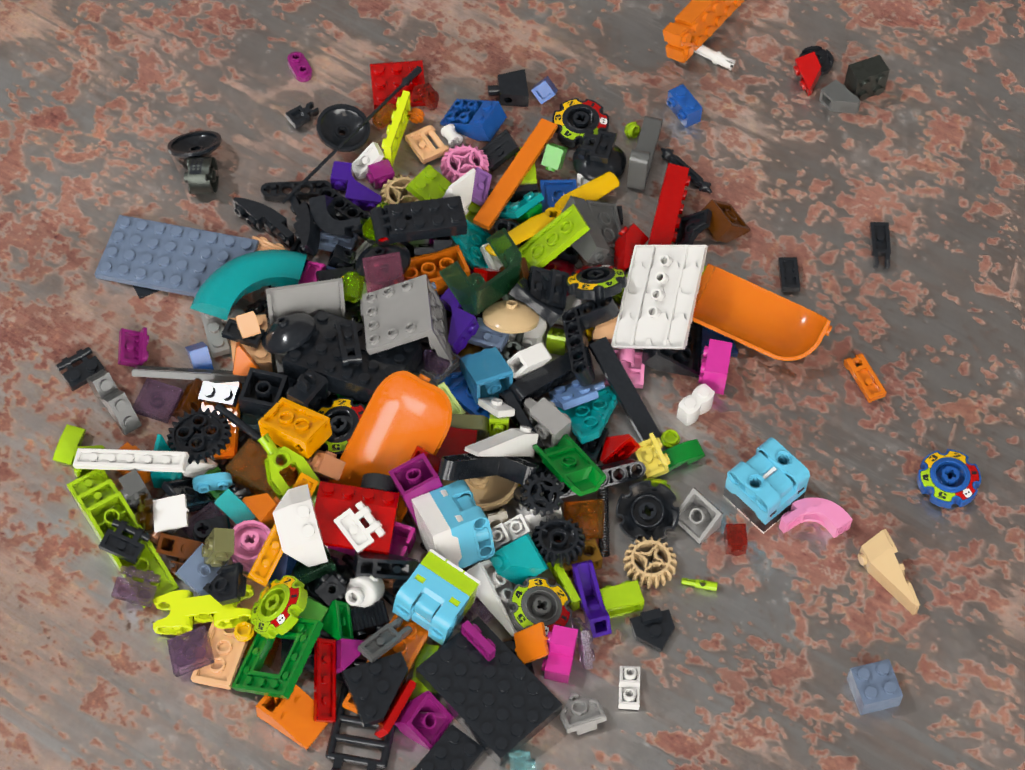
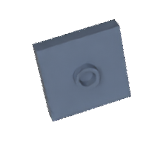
M203 543L175 573L178 578L199 596L209 595L203 587L207 583L212 582L218 575L217 571L221 568L204 564V557L201 554Z

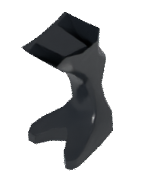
M524 277L518 281L508 295V298L524 302L548 322L550 328L564 313L563 309L548 305L535 298L529 291L528 280Z

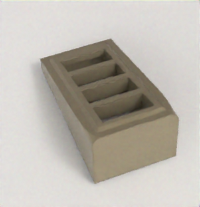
M502 507L484 511L491 528L509 520L507 511Z

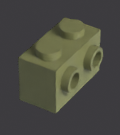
M214 528L205 540V545L202 546L201 554L204 557V564H210L212 567H222L234 554V529Z

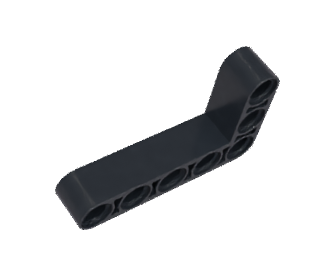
M612 296L590 300L565 311L562 315L571 369L582 386H588L595 380L586 330L618 316L619 308Z
M471 453L442 456L438 476L443 480L457 481L497 475L518 484L527 485L525 480L531 479V476L534 474L537 475L539 466L518 457H477Z

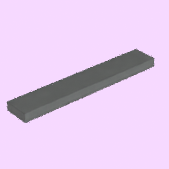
M141 365L132 369V377L195 380L198 378L202 381L245 383L247 377L233 375V371Z

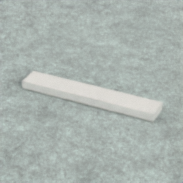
M78 448L73 466L75 469L127 471L136 469L137 471L185 473L189 454L180 451Z

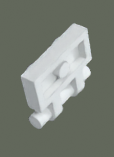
M362 501L355 505L359 510L356 514L349 508L333 520L358 554L374 542V539L371 537L372 533L375 532L379 538L386 533L382 528L381 522L374 518L371 514L372 510L369 506H365ZM362 518H365L370 525L366 529L359 521Z

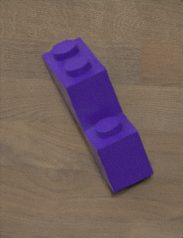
M334 161L330 177L332 189L346 191L345 198L364 211L370 212L378 204L382 205V198L379 194L353 178L352 163Z
M450 285L440 297V300L445 309L452 313L448 342L451 345L452 352L458 355L466 347L470 338L477 333L480 326L476 317L468 313L473 304L469 293Z
M588 560L572 564L575 589L581 599L580 606L584 611L586 629L592 638L612 634L610 617L601 597L593 562Z

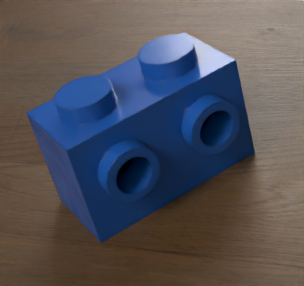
M684 84L668 91L667 105L685 128L701 121L703 108Z

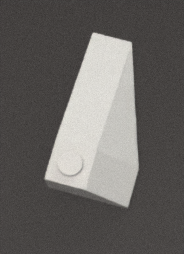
M527 426L511 428L468 445L464 451L477 457H534L535 450L533 445L537 444L539 434L531 431L532 428Z
M490 560L479 562L466 571L481 581L476 596L513 637L514 633L518 631L514 628L509 618L512 610L507 607L509 595L513 590L512 582L498 575Z

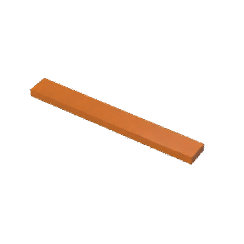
M541 118L474 217L473 224L487 230L491 229L558 129V124Z

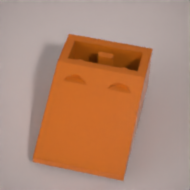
M295 685L289 699L264 695L256 705L257 717L306 750L309 749L329 724L314 721V700L297 685Z

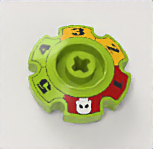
M290 575L283 576L280 581L275 579L268 584L260 593L259 600L254 603L252 608L251 623L255 625L254 630L267 639H274L277 634L284 635L298 622L300 613L305 610L308 592L304 589V584Z

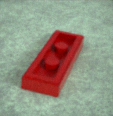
M410 679L402 685L387 712L385 720L380 723L374 735L382 738L391 731L417 683Z

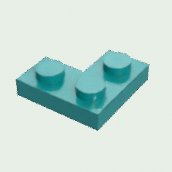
M532 191L523 196L524 199L520 202L511 203L509 201L499 215V218L518 219L544 200L542 193H533Z

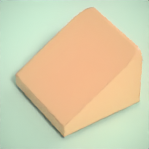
M254 311L236 316V324L242 339L261 334Z

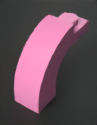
M810 497L792 503L790 511L782 515L779 529L785 533L800 523L813 521L823 525L835 538L850 529L853 519L836 503L823 498Z

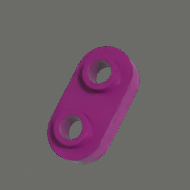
M301 52L290 53L287 57L288 66L296 80L299 82L309 81L312 78V69L305 56Z

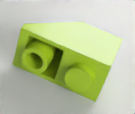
M490 413L489 437L508 430L510 417L497 418Z

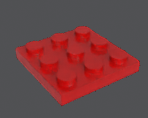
M422 60L370 64L374 110L401 85L402 79L417 66L422 69V72L410 82L409 86L403 87L381 109L397 108L396 102L398 97H401L403 90L410 92L411 107L427 106Z

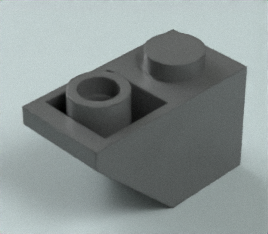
M837 79L821 89L819 101L831 112L858 113L861 101Z

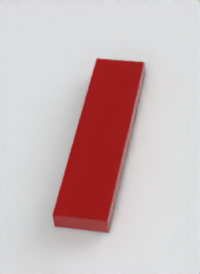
M317 638L314 644V721L336 722V640Z

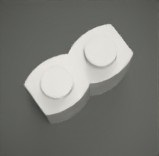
M706 384L697 386L692 395H688L680 401L676 418L685 426L695 423L699 415L711 409L715 391Z

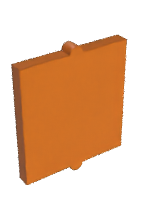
M543 622L514 633L516 646L514 650L524 665L549 655L548 637L546 636Z

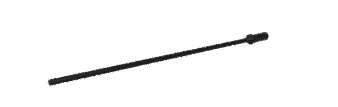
M417 66L403 78L401 85L282 200V203L284 204L403 87L409 86L410 82L422 72V69Z

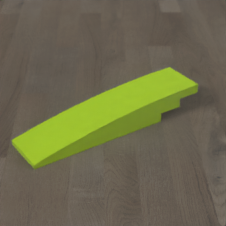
M94 469L66 484L100 542L108 529L116 532L117 528L112 526L114 519L129 522L130 526L137 529L139 527L142 528L141 524H137L133 511L111 478L109 479L105 470ZM126 532L123 534L124 536L130 539L133 538V535L128 534ZM141 539L139 543L144 544L145 549L136 565L113 554H108L141 606L145 608L154 603L156 597L179 589V586L160 555L156 553L152 542H146Z

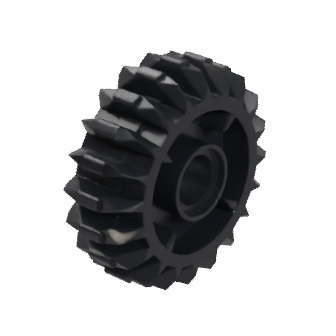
M555 515L553 520L547 517L546 522L540 521L539 526L534 528L532 540L546 564L551 562L552 567L555 564H559L561 568L563 563L569 566L571 560L576 562L578 556L581 557L585 549L584 542L586 538L583 535V529L579 528L578 522L573 523L572 518L565 520L564 515L561 519H558Z

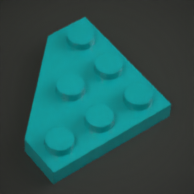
M466 219L467 234L451 237L455 244L459 245L471 269L474 270V267L488 268L480 247L491 243V234Z
M609 386L597 391L599 396L597 399L567 410L557 407L559 411L566 413L570 417L571 431L581 444L600 437L618 403L617 396Z

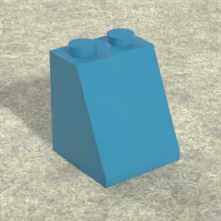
M496 347L486 348L481 352L467 354L460 358V370L476 405H478V398H499V393L508 389L513 384V372Z

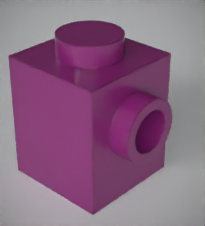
M388 159L368 165L366 178L369 184L372 183L375 190L382 188L383 184H387L388 179L393 181L395 172Z

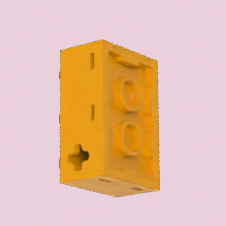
M283 397L258 421L261 437L268 433L276 445L280 447L285 446L307 459L332 435L329 417Z

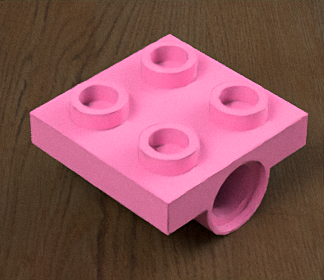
M635 349L614 350L634 387L643 389L645 364L642 363L643 352H635ZM605 377V386H610Z

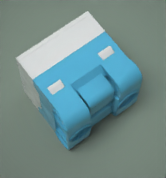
M457 480L411 499L420 537L428 552L430 549H433L461 569L489 559L494 555L495 546L489 520L482 508L476 506L473 493L464 480Z

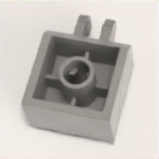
M530 397L525 399L523 411L529 418L536 433L539 434V438L545 448L556 446L565 434L570 436V417L566 413L559 411L552 401H548L544 397L538 402Z

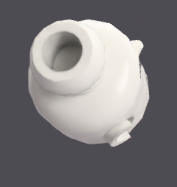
M372 575L370 577L350 578L345 599L351 606L369 607L383 597L385 584L382 578H375Z

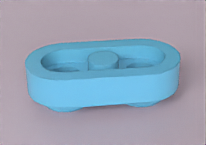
M219 472L196 476L193 478L192 483L195 491L207 493L214 490L224 491L232 486L233 480L230 473Z

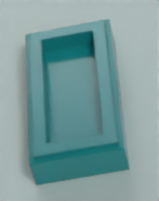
M229 488L214 502L236 524L253 520L256 517Z

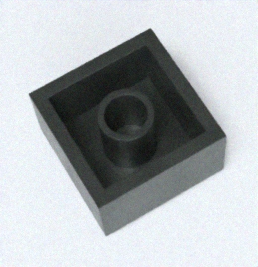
M880 55L848 65L844 85L860 101L875 95L878 96L885 91L890 69Z

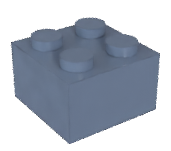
M889 659L850 668L847 681L860 715L900 705L903 694Z

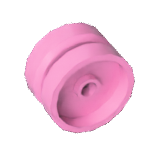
M255 520L243 521L233 528L234 554L231 556L233 564L240 562L245 572H250L270 532L265 524Z

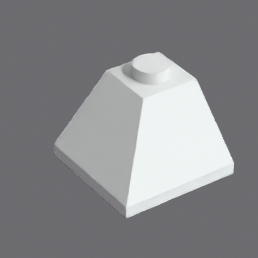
M474 168L452 183L443 198L460 196L465 215L469 212L468 207L472 200L476 173Z

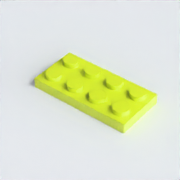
M404 90L401 97L397 99V109L393 111L391 117L392 124L388 125L387 138L383 139L381 146L384 149L383 154L385 156L382 160L388 159L392 167L409 121L408 111H411L410 92Z

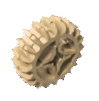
M408 174L407 177L400 175L399 178H396L394 176L393 181L388 179L387 184H383L380 192L382 205L420 201L405 189L415 177L410 178Z
M652 536L649 540L643 537L641 542L636 539L634 544H630L628 550L625 551V557L623 558V563L625 564L624 571L627 572L628 578L633 577L632 581L638 580L640 587L646 584L648 589L651 585H654L657 589L659 583L664 586L666 580L670 581L672 575L676 573L677 556L673 553V547H668L667 542L662 544L660 538L654 541ZM635 563H637L638 566L642 567L643 571L640 570Z

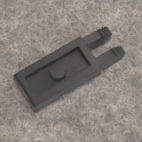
M398 617L358 646V651L373 663L405 639L412 632V628L408 625L397 632V628L403 623V619Z

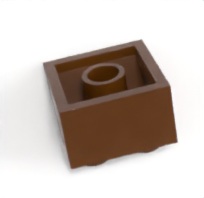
M712 199L702 209H709L712 212L710 227L707 229L710 230L711 237L717 242L728 243L751 230L731 204Z

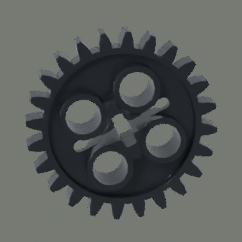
M201 407L198 412H195L194 409H191V414L184 412L185 417L178 416L179 422H172L174 428L168 429L170 434L167 435V443L170 451L187 452L189 454V464L193 460H196V463L199 464L202 459L207 463V458L209 457L214 460V454L221 455L220 449L226 450L225 444H229V437H232L227 418H224L222 413L218 414L216 409L211 412L209 408L205 412L202 411Z

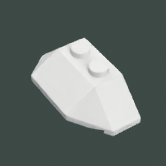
M308 484L288 489L273 511L282 551L307 567L327 563L328 558Z

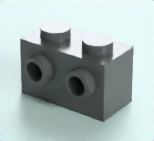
M136 469L118 478L123 487L120 491L131 509L134 507L136 510L138 509L140 494L148 493V498H152Z

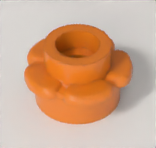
M412 108L411 111H408L409 120L412 123L418 124V122H423L425 114L422 110Z

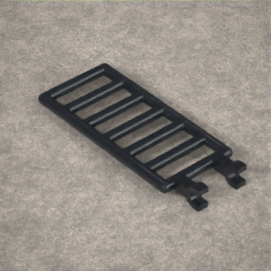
M356 658L348 666V669L364 664L367 660ZM344 680L336 708V722L332 724L325 757L328 760H334L331 770H342L343 762L367 766V770L385 769L388 765L396 726L393 725L391 731L385 735L384 741L339 733L341 722L363 726L360 717L344 714L345 708L342 707V703L349 693ZM374 724L368 727L378 728L380 724ZM339 741L382 749L380 760L335 752L336 743Z

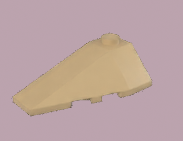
M884 529L861 546L858 560L874 579L912 615H915L920 603L911 582L905 580L903 563H898L894 554L898 552L887 530Z

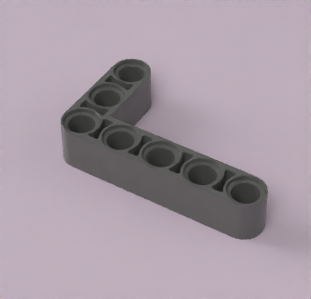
M649 116L644 117L636 149L631 151L626 187L645 190L663 119Z

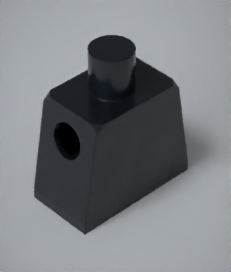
M525 69L499 74L497 76V85L487 86L488 96H499L500 105L528 107L529 94Z

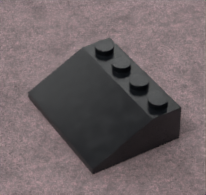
M692 321L685 349H643L642 363L657 371L698 378L701 370L703 326Z

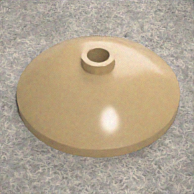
M503 300L488 306L483 311L482 320L492 330L501 333L518 334L536 328L539 324V314L521 301Z

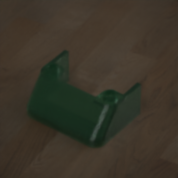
M505 228L486 239L505 267L503 271L486 282L478 273H472L467 277L458 261L439 271L464 311L474 316L480 314L509 293L520 280L522 255Z

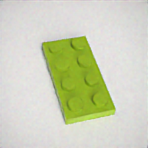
M428 164L405 189L420 201L443 198L452 183ZM471 201L468 207L469 212L465 215L466 219L473 223V219L481 207Z
M572 204L519 247L517 253L520 258L525 257L528 269L531 266L543 268L588 232L590 228L578 208Z

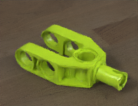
M268 433L257 440L268 454L264 460L267 482L280 499L283 498L290 487L279 472L289 465L295 467L299 474L302 472L320 483V480L303 456L285 446L282 448L277 447ZM276 457L283 459V466L277 464ZM319 483L314 491L315 496H317Z

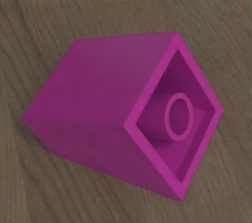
M424 452L389 471L416 525L417 521L411 499L443 487L439 476Z

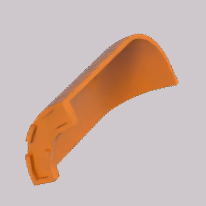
M710 263L707 264L701 277L692 320L769 357L782 361H793L806 357L818 347L824 335H829L833 327L829 325L831 320Z
M397 371L386 377L373 393L339 459L346 462L339 481L329 480L328 482L361 487L364 474L380 473L390 476V470L410 460L417 445L436 455L449 431L452 420V407L446 393L430 383L431 378L421 373L417 376L408 371ZM399 494L396 522L401 523L408 509Z

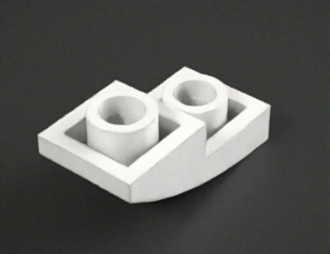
M519 514L507 522L500 523L491 528L495 550L532 532L523 514Z
M620 666L618 709L639 710L640 667Z

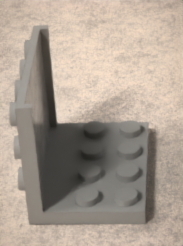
M426 274L362 295L366 351L369 355L428 337L432 350L435 349L438 361H442L445 368L453 366L451 346L448 342L447 311Z
M342 278L266 289L269 326L278 318L288 314L304 313L314 317L318 310L346 319ZM287 352L274 354L278 374H283L282 359Z

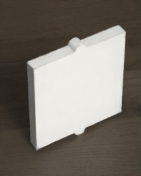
M186 494L153 500L155 533L188 527L187 512H189V509L187 508Z

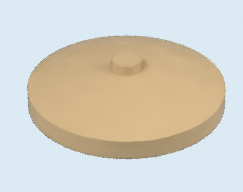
M497 475L464 479L473 493L476 506L481 507L483 511L494 510L507 504L513 498L514 490L518 487V483ZM440 479L443 486L455 482Z

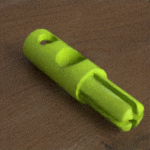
M689 578L681 579L682 585L717 591L718 582Z

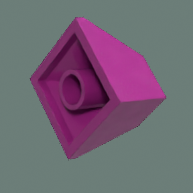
M425 691L405 704L394 725L403 735L431 750L454 717L430 691Z

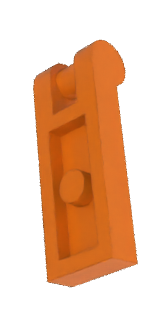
M862 353L855 355L852 359L850 357L844 359L845 368L850 371L868 403L886 396L887 392Z

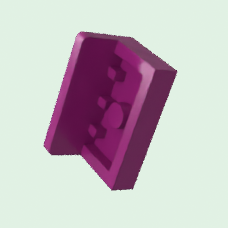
M143 327L140 332L121 328L119 331L118 364L135 368L147 362L149 357V351H147L149 335H147L146 327Z

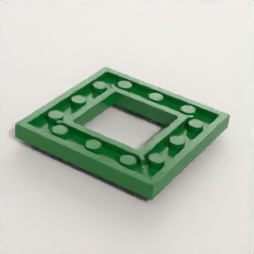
M298 618V622L287 633L276 635L277 638L295 640L279 674L260 672L276 637L274 639H267L257 633L231 687L236 691L289 699L324 624L315 619Z

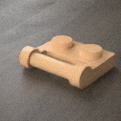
M432 125L405 135V141L423 164L441 156L444 157L445 152L449 150V147L436 134V130ZM427 136H430V138H431V139L433 140V142L436 144V146L438 147V149H436V148L433 146V144L430 142V140L427 138Z

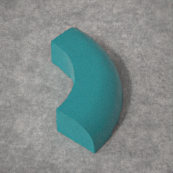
M270 249L238 256L226 262L207 278L195 295L190 309L227 320L232 308L245 294L247 295L264 286L281 287L298 284L307 254L289 250Z

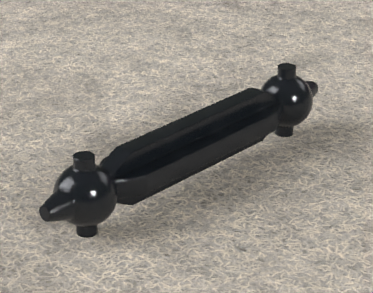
M661 148L662 158L669 159L672 164L689 168L688 176H691L690 181L696 186H700L699 191L712 193L711 183L703 181L699 174L681 158L673 154V149Z

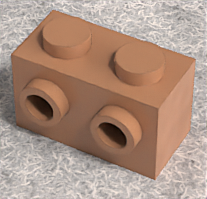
M318 450L309 459L305 458L317 477L339 481L346 462L337 459L335 453Z

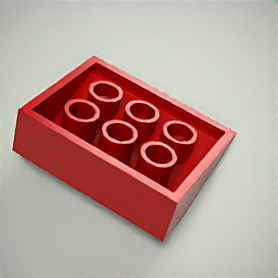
M320 481L314 509L324 545L355 550L333 520L349 508L356 514L359 510L355 505L362 501L365 506H369L372 510L371 514L377 521L381 522L382 528L386 532L380 538L375 532L372 533L371 537L374 539V542L363 551L389 555L399 508L400 493ZM365 518L359 520L365 529L370 526Z

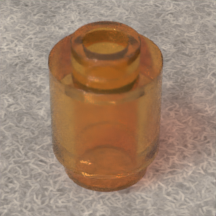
M391 103L385 104L372 117L373 124L377 128L384 129L392 122V113L397 108Z

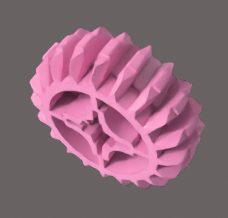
M462 144L461 147L455 145L454 149L449 148L448 152H445L444 157L441 159L440 169L442 175L451 183H454L472 168L475 169L478 166L489 173V162L483 150L478 151V147L472 148L471 144L468 147Z

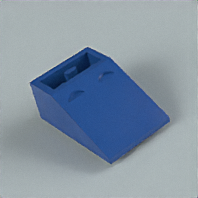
M456 99L440 124L442 126L454 124L456 132L476 141L490 142L507 116L499 101Z

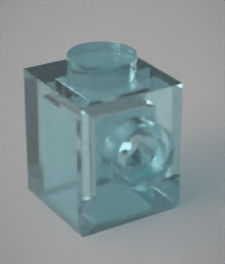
M515 750L513 753H509V770H536L535 759H531L530 751Z

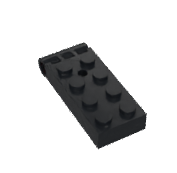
M460 196L383 205V208H373L370 211L377 245L380 246L467 234V221Z

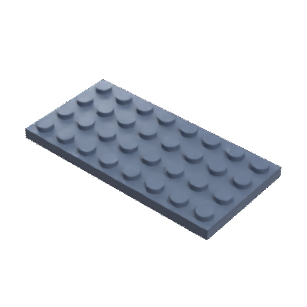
M119 215L94 275L97 279L195 297L202 284L219 267L238 256L257 251L259 240Z

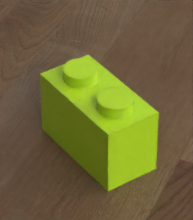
M627 580L619 585H606L600 589L604 606L610 618L642 611L645 601L638 580Z

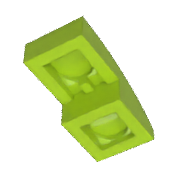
M67 424L59 439L52 460L73 466L74 447L82 445L86 429Z

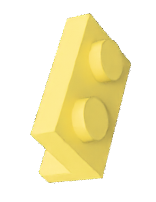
M653 432L649 434L650 439L638 443L641 447L634 452L637 460L646 467L645 477L647 480H652L668 473V465L671 464L667 453H662L661 448L663 446L659 437L655 438Z

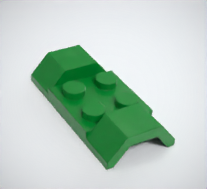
M568 434L563 435L559 443L550 448L542 449L537 444L533 445V449L542 458V462L561 483L564 482L580 497L597 491L606 479V474Z

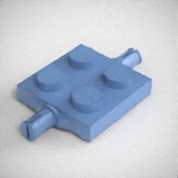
M576 379L571 384L557 386L554 390L549 391L551 399L549 401H552L556 407L567 410L599 398L597 391L605 389V384L601 381L593 385L582 386Z

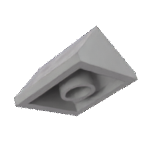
M693 488L679 507L680 517L678 525L701 544L721 527L724 513L701 492Z

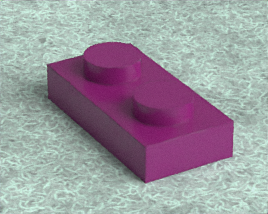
M468 620L461 625V633L488 661H491L496 653L495 644L492 640L486 639L481 634L482 632L476 624H471Z

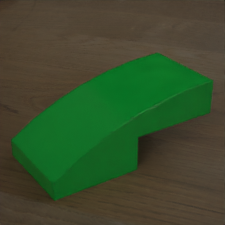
M697 439L683 442L662 451L663 454L667 453L671 463L668 465L669 471L686 462L690 465L706 456Z

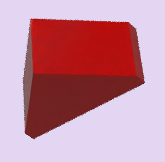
M630 434L606 437L600 461L603 464L627 459L641 446Z

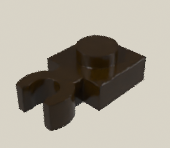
M142 493L139 495L140 504H138L135 519L137 524H141L142 528L148 531L153 528V512L151 510L153 499L148 498V493Z

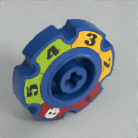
M947 449L946 453L942 454L937 450L923 459L920 465L921 469H919L917 474V484L922 494L930 496L929 501L931 503L949 509L952 507V504L963 507L973 501L977 495L978 490L976 488H979L981 484L979 468L975 463H969V457L959 451Z

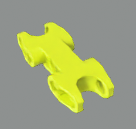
M246 584V594L241 597V601L254 596L252 585ZM177 590L154 599V605L157 609L168 610L170 614L166 618L154 622L153 629L157 634L178 636L191 633L193 631V624L214 622V626L220 629L235 628L240 622H251L252 611L247 608H237L241 601L221 605L210 595L194 597L192 591Z

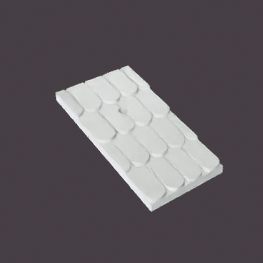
M635 245L627 276V286L624 288L611 342L612 348L685 349L690 325L693 320L701 276L704 271L707 245Z

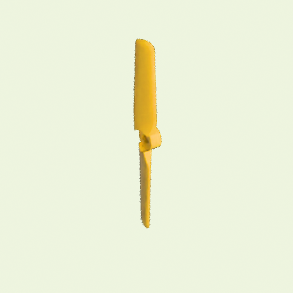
M609 171L563 195L555 203L554 207H550L545 212L524 221L488 244L485 250L493 256H498L533 237L561 214L570 196L582 198L585 201H597L620 185L617 176Z

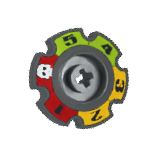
M530 577L523 582V586L517 584L507 601V607L512 610L509 618L518 632L543 622L547 636L548 631L552 632L554 625L567 627L572 616V610L567 608L571 601L566 591L557 583L550 585L548 578Z

